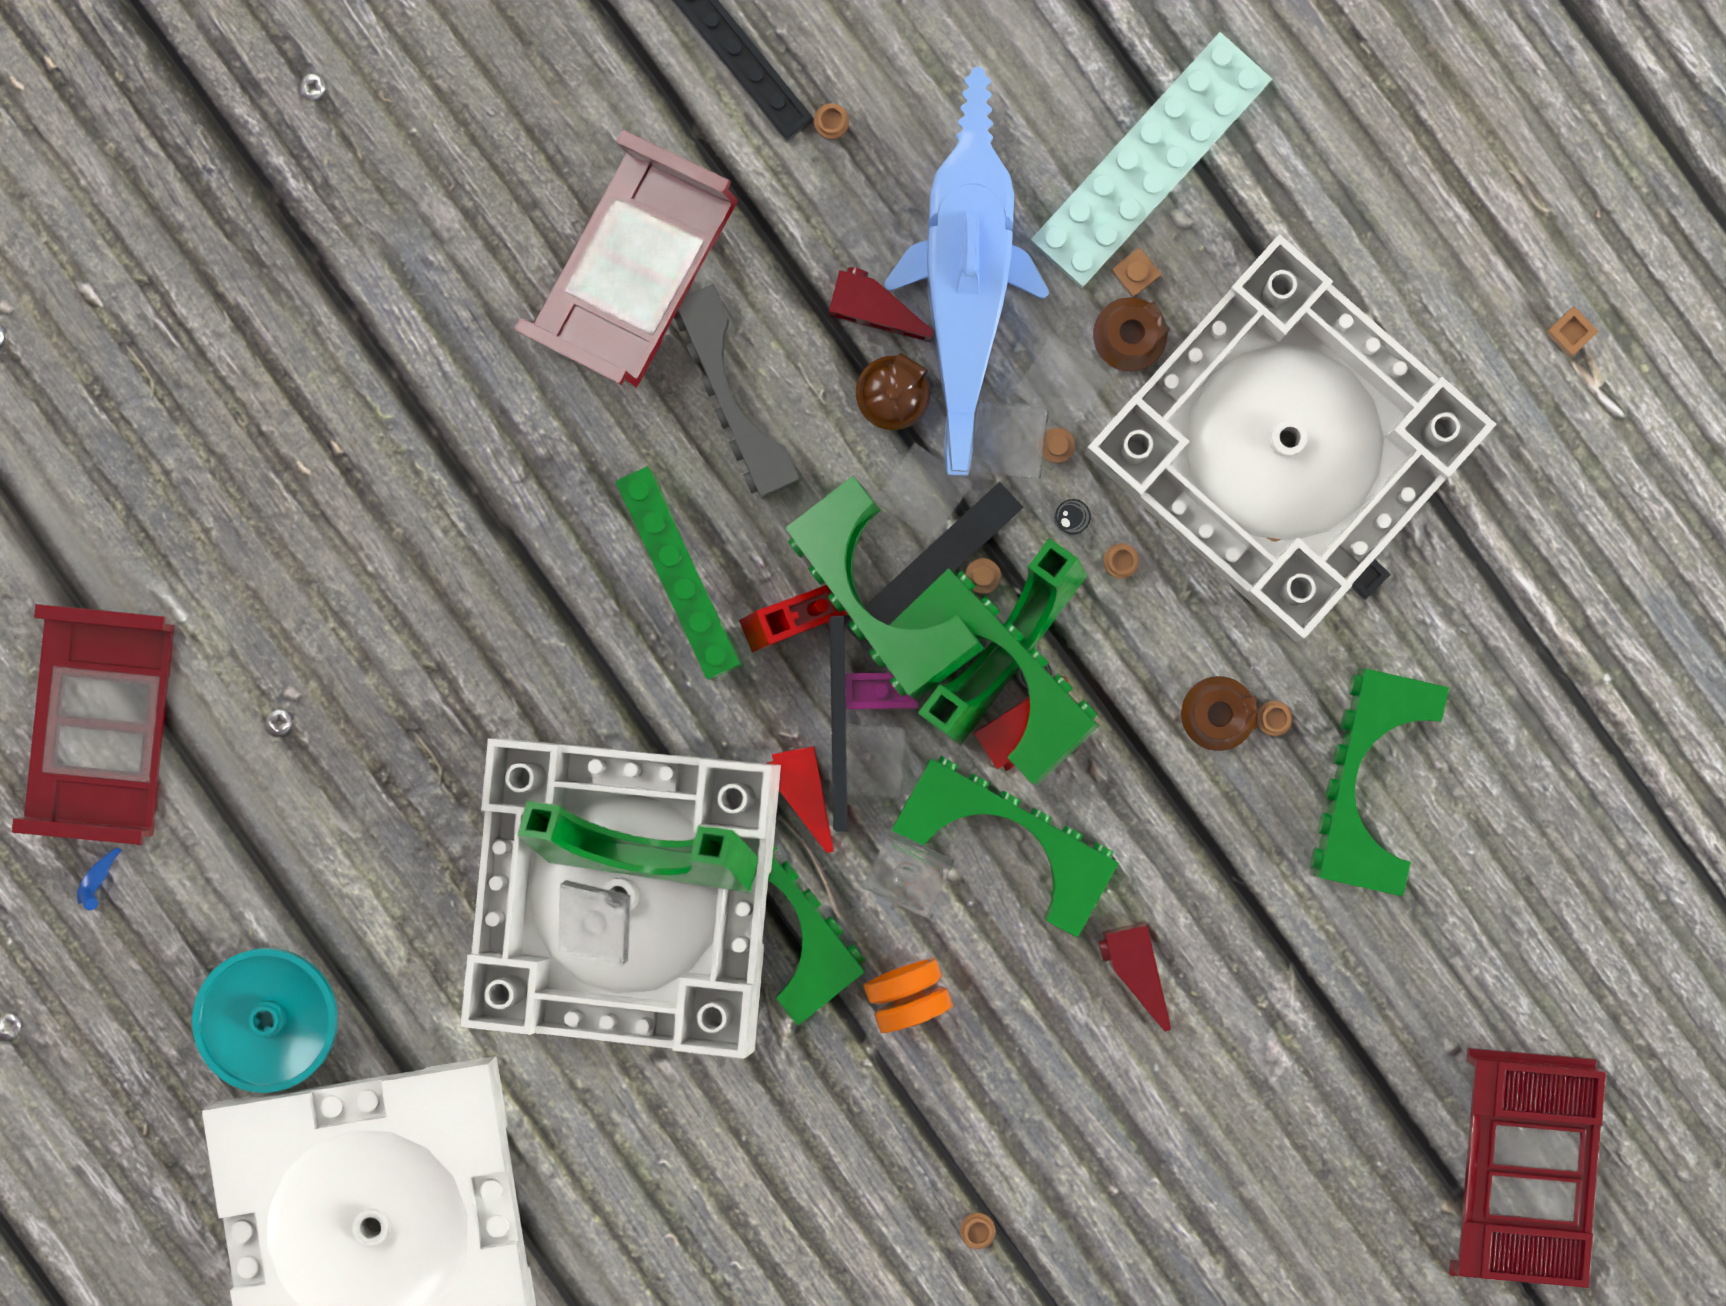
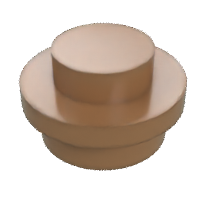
M833 103L825 104L817 110L814 116V126L817 133L823 138L829 140L838 139L846 133L849 127V116L840 105Z
M1052 428L1042 436L1039 445L1040 452L1049 462L1063 463L1073 455L1075 440L1069 431L1063 428Z
M1115 544L1104 555V568L1114 578H1128L1136 572L1139 566L1138 553L1128 544Z
M986 558L974 560L969 564L965 572L976 585L972 591L979 594L993 591L998 586L1001 578L999 567L992 560Z
M1266 702L1257 712L1258 727L1267 735L1280 736L1286 733L1292 725V712L1283 702Z
M980 1212L971 1213L961 1222V1238L970 1248L982 1249L989 1246L994 1240L995 1225L988 1215Z

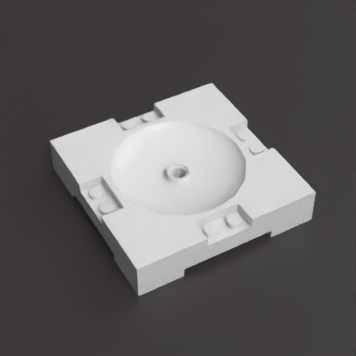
M1279 234L1139 392L1131 398L1088 446L1084 455L1157 520L1171 528L1215 567L1218 574L1297 642L1308 636L1396 534L1496 426V423L1445 378L1435 376L1332 285L1333 280ZM1283 431L1293 433L1296 438L1295 447H1285L1280 442V433ZM1267 538H1275L1281 540L1274 542L1268 540Z
M488 739L481 811H485L473 943L472 953L467 955L460 1027L528 1035L538 1033L672 1048V1051L742 1059L755 1051L764 954L762 939L768 875L772 868L781 765L514 739ZM532 801L560 805L570 813L596 825L651 839L673 841L694 839L698 825L734 830L759 858L751 892L548 863L517 836L526 802ZM618 886L623 887L628 893L625 905L619 904L615 899L614 893Z
M497 1056L289 1092L284 1090L217 1101L202 1110L218 1218H223L234 1286L230 1290L232 1306H536L530 1266H527L507 1141L506 1127L508 1125ZM368 1217L377 1219L380 1222L381 1231L374 1232L370 1230L366 1224V1219Z

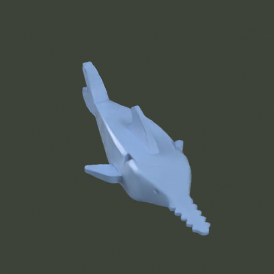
M973 67L971 74L964 78V83L968 86V89L962 92V96L966 100V103L960 107L965 116L958 121L962 131L956 135L958 143L934 175L929 202L927 240L909 247L884 284L887 291H893L927 278L932 328L934 330L933 334L947 412L944 436L945 467L947 475L968 476L973 452L974 412L996 334L1007 283L1040 299H1045L1049 295V290L1031 257L1023 249L1012 245L1014 190L1009 172L991 145L993 136L987 131L993 125V122L987 117L992 108L986 103L992 96L991 92L986 89L990 85L991 79L985 75V71L981 67Z

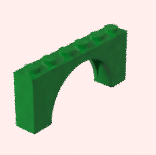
M647 466L616 480L615 483L706 679L714 680L744 666L695 568L655 473Z
M852 476L786 527V530L792 537L788 540V543L800 558L805 555L811 562L812 566L808 570L820 585L823 583L828 585L833 592L828 597L840 613L846 610L853 619L849 626L861 641L867 638L873 647L869 653L879 667L883 669L887 666L894 677L890 679V682L902 697L908 694L914 700H918L982 651L984 647L964 620L957 614L951 619L933 627L901 629L878 621L867 611L854 585L853 556L858 539L864 528L881 510L862 484Z
M1048 538L1027 566L1028 577L1022 594L1004 623L1006 625L1010 621L1024 635L1020 642L1029 651L1036 646L1087 577L1079 559L1050 538ZM991 642L963 674L946 685L939 684L918 714L961 746L1016 673L1019 665L1004 648Z
M948 568L890 626L901 629H924L941 624L957 614L964 620L976 638L998 644L1014 658L1021 668L1028 685L1030 713L1024 735L1008 758L1032 784L1038 785L1099 727L1098 723L1094 720L1098 714L1084 699L1078 703L1069 694L1073 687L1059 673L1053 677L1047 671L1045 666L1049 662L1035 647L1029 651L1020 642L1024 635L1010 621L1004 625L996 617L1000 610L988 597L985 596L982 600L978 598L972 591L976 585L962 570L956 574Z
M1366 668L1358 669V674L1352 675L1348 694L1352 695L1350 709L1344 710L1341 720V729L1345 730L1342 744H1337L1333 756V764L1337 765L1335 778L1329 779L1325 798L1330 799L1327 813L1321 814L1318 824V833L1322 834L1319 848L1315 847L1313 849L1310 860V868L1314 869L1313 876L1404 896L1411 862L1398 858L1384 850L1366 831L1356 806V777L1367 751L1388 731L1414 721L1442 722L1450 687Z
M940 755L938 761L930 758L889 833L921 851L927 841L939 829L962 817L988 814L1008 818L1019 823L1038 840L1050 864L1052 894L1044 919L1078 938L1119 864L1111 859L1114 852L1095 842L1093 848L1080 841L1083 834L1067 825H1064L1062 830L1050 825L1052 817L1036 808H1033L1031 813L1018 807L1021 800L1002 790L1000 796L987 790L990 783L973 773H971L969 778L962 776L956 772L959 765Z
M532 801L526 802L517 835L548 863L748 893L751 892L759 859L737 833L731 829L698 825L694 839L681 841L651 839L596 825L570 813L560 805Z
M775 844L773 846V852L777 850ZM773 853L772 868L768 875V881L779 888L791 902L797 913L802 931V952L798 967L786 986L777 993L776 999L798 1026L865 972V967L862 963L866 959L854 944L848 947L842 940L840 935L844 931L832 916L826 919L818 910V907L822 904L811 889L808 888L803 891L795 880L800 876L787 860L781 863Z

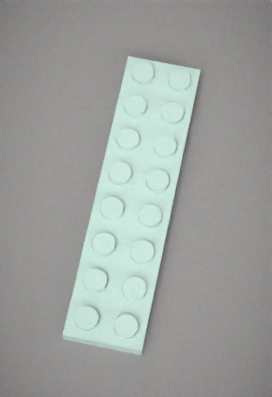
M1219 32L1033 236L1030 243L1082 289L1264 90L1272 78Z

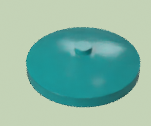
M257 948L241 952L218 965L208 975L198 991L192 1013V1030L196 1047L211 1071L223 1081L236 1088L250 1092L271 1093L295 1086L312 1075L323 1064L335 1042L338 1030V1008L332 988L317 967L296 953L279 948Z

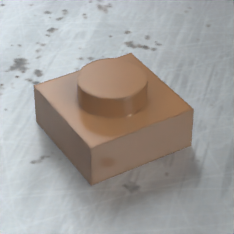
M1140 247L1110 271L1133 298L1161 276V273Z
M1573 306L1545 333L1570 358L1599 331Z

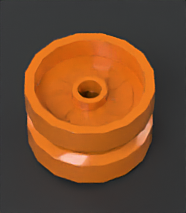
M936 957L901 966L863 984L869 1003L883 1004L890 1002L879 1008L874 1014L880 1033L894 1032L921 1024L953 1007L946 987L936 986L927 988L938 982L942 977Z

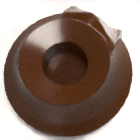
M1127 297L1111 302L1100 312L1094 324L1093 340L1098 354L1108 365L1121 371L1134 372L1151 366L1160 358L1166 347L1170 328L1166 324L1164 316L1155 301L1149 303L1143 299Z
M902 353L897 356H885L871 362L861 373L856 386V400L863 416L873 425L886 430H901L915 424L926 412L930 401V384L926 376L928 370Z
M1214 676L1203 679L1188 691L1182 703L1181 719L1183 727L1188 736L1205 749L1224 751L1237 747L1249 737L1252 730L1257 728V696H1252L1244 685L1232 678Z

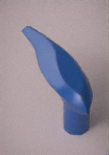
M116 847L95 863L82 879L77 890L78 904L83 903L86 910L97 908L98 900L95 892L106 879L113 861L122 851L119 847Z

